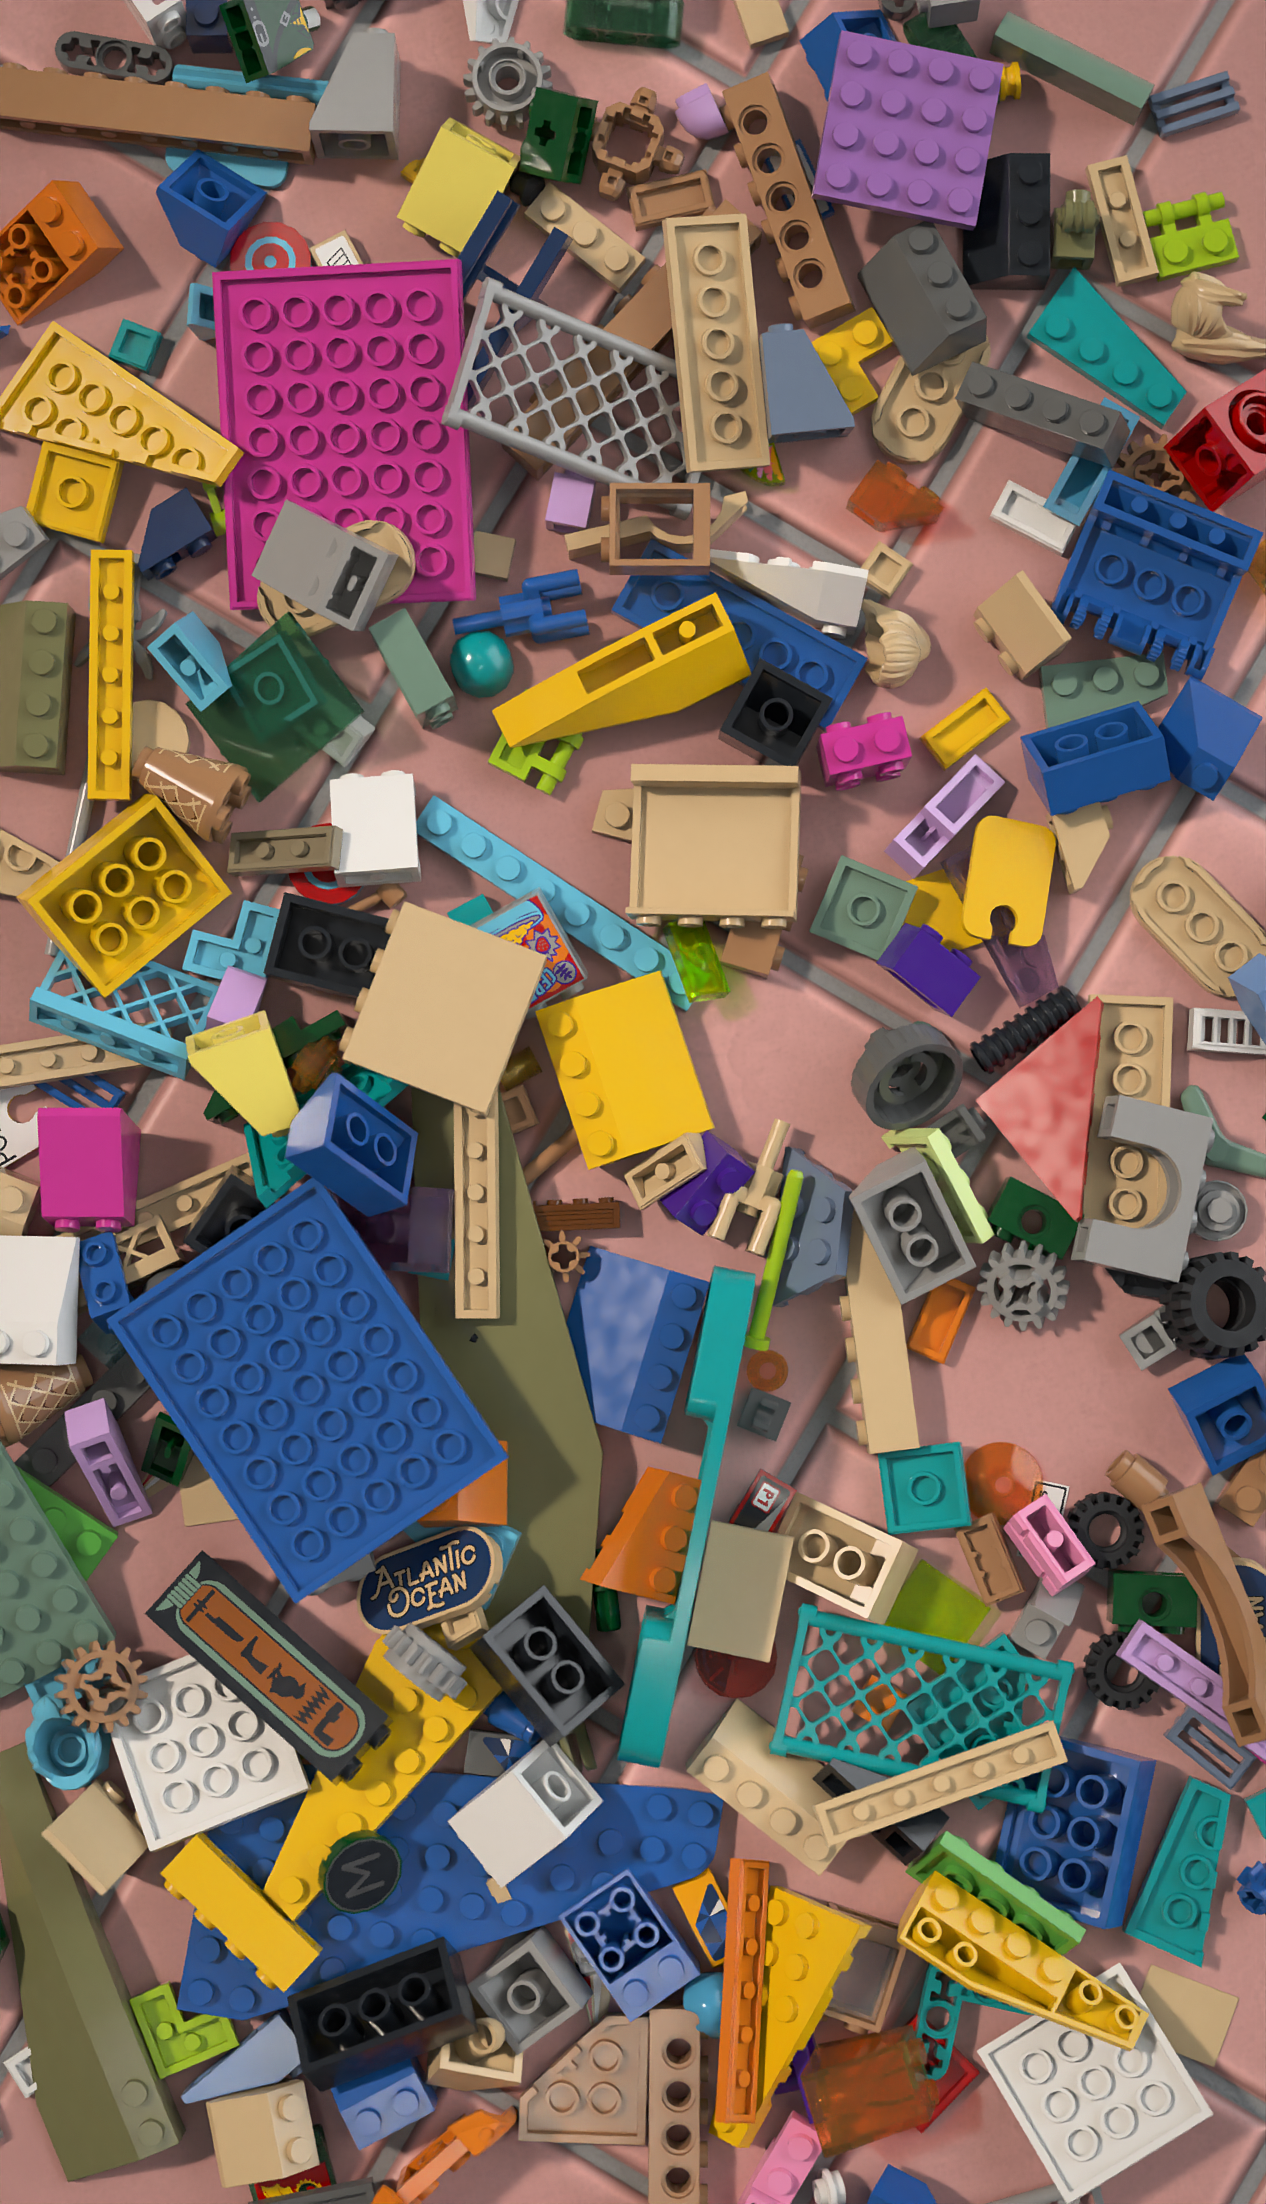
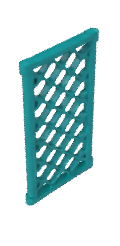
M802 1603L798 1609L797 1632L776 1729L773 1733L772 1741L769 1743L770 1754L786 1757L788 1753L824 1762H829L835 1758L874 1773L894 1777L939 1761V1754L953 1744H960L967 1751L964 1738L980 1727L988 1731L993 1741L997 1740L989 1728V1722L1005 1711L1011 1712L1019 1725L1018 1732L1050 1720L1054 1721L1059 1735L1069 1684H1071L1072 1675L1075 1672L1074 1663L1060 1659L1056 1663L831 1614L818 1611V1606ZM807 1627L819 1628L820 1636L823 1639L822 1645L809 1654L803 1655L802 1650ZM826 1630L834 1631L835 1633L828 1635ZM842 1633L860 1637V1642L864 1648L863 1654L848 1664L842 1663L833 1650L834 1643L841 1638ZM867 1639L875 1640L876 1642L869 1644ZM883 1643L901 1646V1651L905 1657L904 1663L889 1673L883 1672L874 1658L875 1652L882 1647ZM908 1648L916 1649L917 1651L915 1653H910L908 1651ZM822 1650H829L839 1664V1668L827 1678L819 1680L808 1666V1661ZM925 1652L942 1655V1660L946 1666L945 1672L930 1682L924 1681L915 1667L916 1662ZM949 1657L957 1658L958 1660L951 1662ZM870 1659L879 1671L880 1677L865 1689H860L849 1675V1670L862 1660ZM966 1661L983 1664L987 1675V1680L972 1691L965 1690L957 1678V1671L964 1666ZM799 1666H804L814 1680V1684L799 1696H794L793 1691ZM991 1666L998 1667L999 1670L992 1671ZM911 1668L920 1680L921 1687L906 1698H901L892 1687L890 1680L903 1669ZM1007 1670L1024 1673L1028 1684V1689L1013 1700L1006 1699L998 1687V1680L1006 1674ZM845 1675L855 1689V1694L842 1704L834 1705L824 1691V1686L837 1676ZM1032 1675L1038 1676L1040 1679L1033 1680ZM946 1677H952L961 1689L962 1696L949 1706L942 1707L933 1696L931 1690L934 1685ZM1048 1679L1059 1681L1053 1709L1047 1708L1039 1695L1040 1688L1047 1683ZM880 1684H886L895 1696L896 1703L883 1713L875 1714L865 1700V1696ZM993 1686L1001 1696L1003 1705L990 1715L983 1716L973 1703V1697L986 1687ZM814 1691H819L830 1705V1710L817 1720L809 1721L799 1707V1702ZM927 1693L936 1705L937 1712L924 1722L916 1723L906 1708L907 1703L920 1694ZM1029 1695H1034L1042 1705L1044 1714L1033 1723L1023 1725L1014 1711V1706ZM860 1700L871 1714V1719L858 1729L850 1730L840 1716V1712L852 1702ZM968 1702L977 1714L978 1721L967 1730L957 1732L948 1719V1713L961 1703ZM790 1707L796 1708L805 1722L804 1728L797 1733L796 1737L784 1735ZM897 1709H901L911 1721L912 1728L898 1739H891L881 1722L884 1717ZM831 1716L837 1717L846 1731L845 1737L838 1742L837 1747L819 1743L815 1732L816 1726ZM942 1718L952 1730L953 1738L939 1748H932L923 1735V1729L935 1720ZM873 1725L878 1726L887 1739V1745L879 1751L878 1756L860 1752V1747L856 1741L858 1734ZM915 1734L921 1737L928 1748V1754L921 1759L919 1765L901 1761V1755L898 1751V1745ZM809 1736L812 1738V1741L804 1740L803 1738ZM850 1745L853 1747V1750L845 1749L844 1747ZM891 1754V1755L894 1756V1759L885 1758V1757H886L887 1755ZM1051 1768L1039 1772L1036 1790L1026 1789L1023 1779L1020 1778L1012 1781L1016 1782L1018 1786L1009 1785L1011 1783L1009 1782L975 1795L1026 1806V1811L1042 1814L1046 1808V1792Z

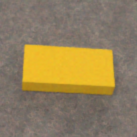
M985 687L923 734L920 740L945 771L1009 723L1011 719Z

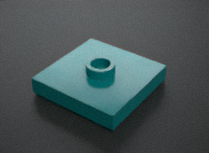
M962 1442L878 1453L888 1535L972 1525Z

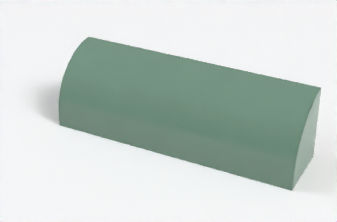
M1009 11L994 34L989 51L990 54L1010 64L1017 61L1020 69L1133 126L1155 86L1149 81Z

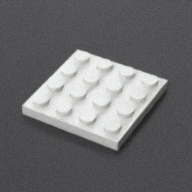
M191 1655L140 1674L148 1676L147 1681L139 1684V1690L148 1693L147 1698L135 1701V1704L141 1709L140 1714L132 1715L127 1713L129 1725L126 1727H121L116 1721H113L114 1728L110 1734L150 1852H157L192 1838L197 1834L204 1833L311 1789L299 1752ZM109 1687L99 1691V1697L101 1694L117 1690L109 1689ZM114 1700L109 1703L108 1710L104 1716L117 1711L124 1703V1700Z
M1120 1962L1095 1978L1149 2014L1137 2042L1130 2052L1036 2015L977 2050L1067 2204H1071L1214 2115Z

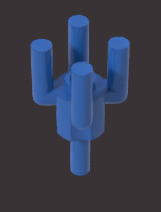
M577 569L527 578L522 582L523 593L499 597L500 610L452 619L455 635L504 626L506 638L531 633L533 641L537 644L590 635L585 609L552 614L550 601L582 595Z

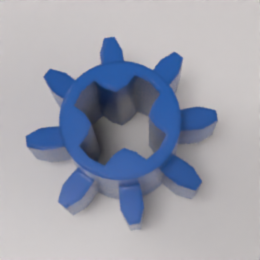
M1257 1861L1253 1868L1246 1866L1236 1879L1242 1885L1237 1891V1895H1239L1242 1905L1248 1911L1257 1915H1266V1863L1262 1864L1260 1861Z

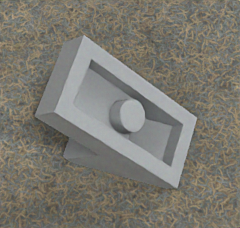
M1040 1577L1007 1638L1045 1660L1065 1625L1070 1627L1085 1588L1084 1585L1077 1581L1052 1597L1042 1584L1043 1579Z

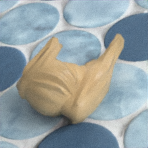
M1191 272L1188 277L1181 281L1182 287L1176 292L1171 305V323L1177 328L1175 339L1171 344L1173 351L1191 359L1220 365L1266 358V339L1248 336L1226 325L1222 317L1223 306H1243L1244 301L1247 299V293L1226 287L1220 280L1199 272Z

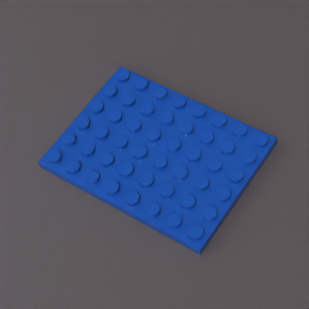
M314 1178L296 1188L106 1319L295 1604L509 1458L328 1188Z

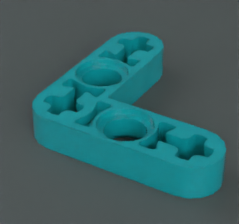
M929 1963L918 2009L916 2029L913 2033L909 2052L911 2068L920 2079L925 2081L938 2080L946 2073L949 2067L962 2001L1024 2015L1034 2014L990 1997L981 1996L954 1980L948 1981L945 1992L948 1997L954 1996L952 2003L941 1997L930 1998L932 1991L940 1995L942 1982L936 1977L937 1971H942ZM936 2006L944 2007L949 2013L947 2025L941 2029H931L926 2022L928 2011ZM923 2033L934 2039L946 2038L945 2046L935 2041L933 2053L940 2061L938 2065L930 2066L929 2071H925L924 2065L918 2061L919 2055H927L930 2045L927 2039H921Z

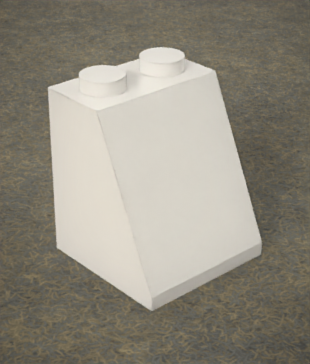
M542 1740L466 1803L447 1822L455 1830L460 1840L468 1846L480 1861L485 1871L502 1888L564 1841L603 1800L557 1743L549 1747Z

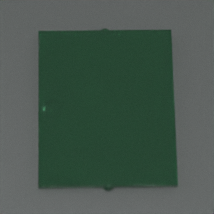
M291 612L285 613L227 666L232 684L227 691L202 712L199 711L191 700L186 703L189 710L218 747L220 754L229 763L239 764L245 767L248 773L251 774L248 786L252 787L251 793L258 802L266 799L365 712L330 666L329 660L324 658Z

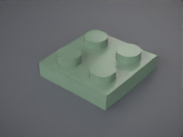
M841 855L809 932L878 960L902 928L918 886Z

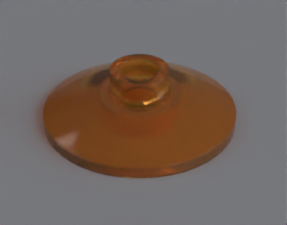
M1009 1442L986 1444L975 1450L964 1463L970 1511L977 1518L995 1513L999 1525H1006L1013 1515L1039 1499L1042 1495L1043 1476L1037 1461L1028 1451L1016 1444ZM1000 1477H1007L1010 1480L1011 1485L1006 1492H999L996 1489L995 1484Z

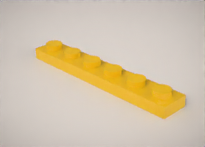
M91 549L87 799L131 801L135 560L133 550Z

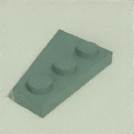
M1164 652L1160 654L1155 662L1146 659L1147 654L1141 656L1041 666L1039 668L1046 729L1136 701L1145 706L1166 696L1169 692Z

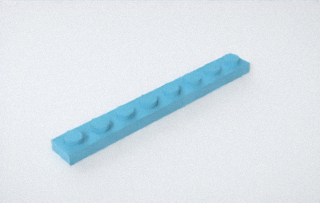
M433 795L417 819L418 836L515 900L540 887L568 935L633 978L662 971L672 1003L683 1011H688L708 981V975L435 795Z

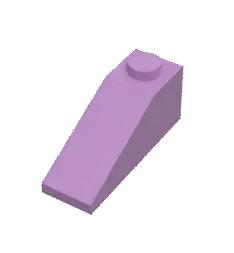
M105 1398L65 1411L69 1447L112 1526L116 1527L153 1514L151 1504L120 1427Z

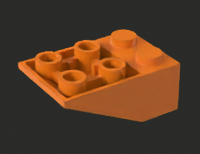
M52 180L0 231V301L17 325L24 324L97 275L124 249L78 181Z

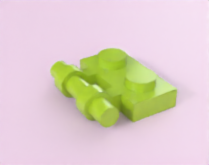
M1206 192L1193 194L1190 200L1175 204L1166 201L1156 204L1155 209L1143 211L1146 227L1159 225L1161 231L1160 236L1150 238L1159 272L1156 277L1157 282L1237 262L1239 254L1229 218L1213 222L1210 214L1211 211L1225 208V199L1222 192L1207 195ZM1191 216L1195 217L1197 226L1177 231L1175 220Z
M502 733L488 760V764L524 783L532 768L541 772L543 775L536 789L550 796L557 782L562 783L567 773L564 768L574 749L579 750L584 741L583 733L558 738L557 740L560 742L550 761L539 756L546 741L510 749Z

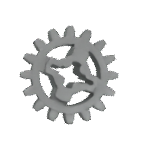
M1021 1241L1018 1250H1014L1009 1243H1005L1002 1255L993 1250L988 1259L989 1263L984 1262L979 1273L982 1277H980L977 1285V1290L984 1292L980 1303L982 1306L992 1304L993 1307L990 1313L992 1319L999 1315L1005 1316V1327H1009L1014 1320L1019 1322L1021 1331H1025L1028 1322L1033 1321L1034 1325L1040 1329L1043 1327L1045 1317L1055 1321L1059 1309H1064L1067 1296L1065 1294H1068L1070 1281L1064 1280L1067 1268L1066 1266L1055 1267L1057 1254L1052 1253L1045 1257L1042 1255L1043 1245L1038 1244L1034 1251L1028 1250L1026 1241ZM997 1277L1000 1278L998 1284L1004 1288V1291L1001 1293L997 1286ZM1046 1278L1050 1285V1295L1047 1293L1048 1287L1043 1283Z

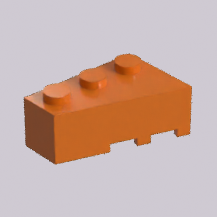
M648 1466L621 1510L624 1514L611 1535H606L601 1543L603 1547L591 1568H586L580 1580L674 1605L687 1557L702 1480Z

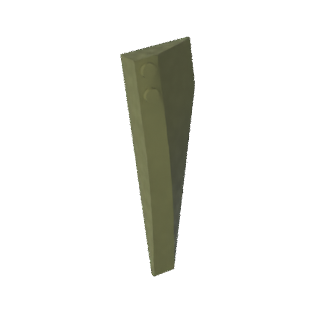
M22 1742L0 1752V1858L28 2049H31L29 2058L33 2083L36 2082L37 2089L34 2091L36 2105L67 2181L71 2182L142 2160L180 2143L186 2129L165 2078L161 2080L159 2078L129 1999L131 1995L84 1880L79 1872L41 1835L58 1817L40 1774L33 1770V1764H31L27 1754L26 1742Z

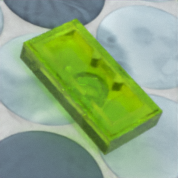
M703 921V927L696 928L680 927L678 922L667 923L662 930L689 1003L725 998L731 990L705 921Z

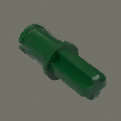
M602 1548L596 1549V1558L598 1557ZM594 1584L593 1598L597 1630L599 1632L619 1630L621 1628L617 1590Z

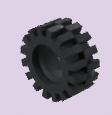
M1108 1492L1090 1493L1082 1501L1078 1500L1074 1504V1510L1068 1513V1525L1096 1563L1094 1567L1098 1569H1117V1566L1121 1564L1126 1565L1131 1562L1130 1558L1133 1555L1137 1556L1140 1551L1138 1549L1140 1542L1143 1543L1145 1537L1142 1535V1529L1145 1528L1144 1522L1140 1519V1513L1137 1508L1127 1499ZM1102 1514L1114 1516L1120 1524L1118 1540L1106 1547L1096 1545L1089 1535V1526L1092 1520Z
M1112 1631L1113 1634L1099 1636L1100 1640L1096 1644L1092 1642L1089 1646L1091 1650L1088 1655L1085 1654L1083 1660L1085 1662L1083 1676L1087 1680L1086 1684L1089 1690L1105 1705L1116 1707L1118 1710H1126L1128 1707L1136 1709L1140 1707V1703H1148L1152 1700L1151 1694L1154 1691L1157 1693L1160 1686L1139 1671L1136 1679L1126 1686H1117L1111 1683L1107 1676L1109 1661L1116 1656L1115 1654L1130 1632Z

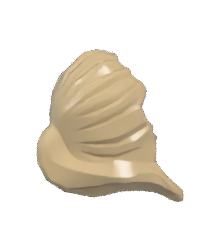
M863 599L861 608L866 618L865 644L869 657V663L865 667V672L872 679L873 683L879 687L894 689L902 686L914 674L918 663L929 656L931 650L929 635L908 614L885 607L872 600Z

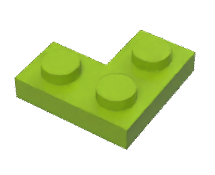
M170 1981L129 1999L160 2080L240 2045L231 2018L199 2014L185 2020L182 2010H177L178 1999Z

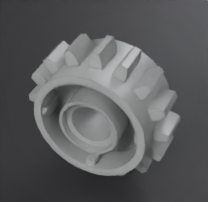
M509 37L508 42L501 43L497 38L492 39V46L487 49L482 46L478 47L479 57L477 60L469 58L467 61L468 69L472 73L463 75L464 86L469 87L465 91L466 102H475L472 106L473 115L477 117L483 114L486 126L488 127L493 123L501 125L502 131H507L511 125H517L519 130L524 129V122L530 119L529 105L535 95L536 87L553 90L552 82L547 80L551 77L550 65L541 66L544 62L543 53L539 51L534 54L528 41L521 45L515 43L514 37ZM513 78L518 82V85L512 90H503L498 86V83L502 79Z
M409 1622L404 1630L394 1625L383 1639L384 1644L389 1647L383 1657L400 1673L438 1702H441L446 1694L456 1699L467 1685V1682L461 1677L467 1667L411 1622Z

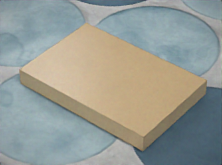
M715 1520L711 1521L687 1642L688 1646L770 1662L794 1537Z

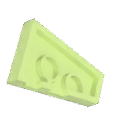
M940 1128L890 1130L881 1137L889 1149L896 1145L902 1153L915 1146L924 1157L965 1243L983 1244L995 1235L987 1221V1212L976 1200L970 1188V1180L967 1174L959 1167L951 1151V1143L941 1132Z

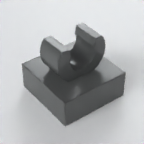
M752 1387L737 1426L776 1441L791 1402Z

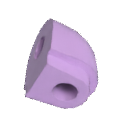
M707 83L683 94L675 100L679 108L675 111V114L685 131L692 136L710 140L729 133Z

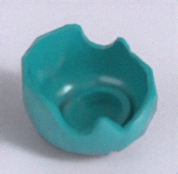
M474 631L457 639L452 647L450 666L457 685L463 692L477 698L494 697L507 688L514 673V664L511 652L503 638L490 631Z

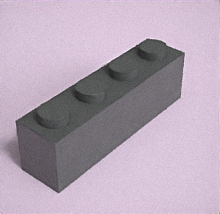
M975 362L971 363L955 397L965 417L970 420L1110 468H1114L1131 432L1120 411Z

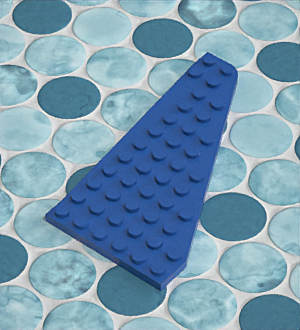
M303 1764L309 1784L311 1785L318 1769L312 1764ZM429 1772L376 1831L379 1835L387 1837L395 1845L402 1860L400 1880L395 1891L384 1903L368 1912L350 1914L338 1911L326 1900L321 1892L295 1922L323 1949L285 1992L278 1987L274 1990L267 1987L255 1973L259 1968L247 1957L244 1960L237 1958L225 1945L228 1938L216 1927L213 1931L206 1928L193 1913L177 2010L243 2021L288 2007L287 1996L443 1936L457 1952H461L559 1921V1914L627 1867H629L648 1892L694 1878L702 1873L714 1858L724 1800L713 1792L683 1787L588 1782L603 1802L564 1841L506 1884L512 1899L498 1904L486 1884L487 1879L492 1876L485 1871L480 1861L468 1846L460 1840L455 1830L447 1822L466 1803L498 1777ZM308 1791L208 1831L207 1837L263 1890Z

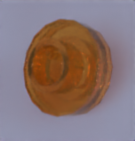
M325 1036L317 1045L311 1041L308 1042L291 1067V1069L297 1072L292 1086L305 1095L312 1088L317 1091L330 1074L337 1072L340 1075L343 1068L338 1066L341 1057L336 1054L340 1045L328 1036Z

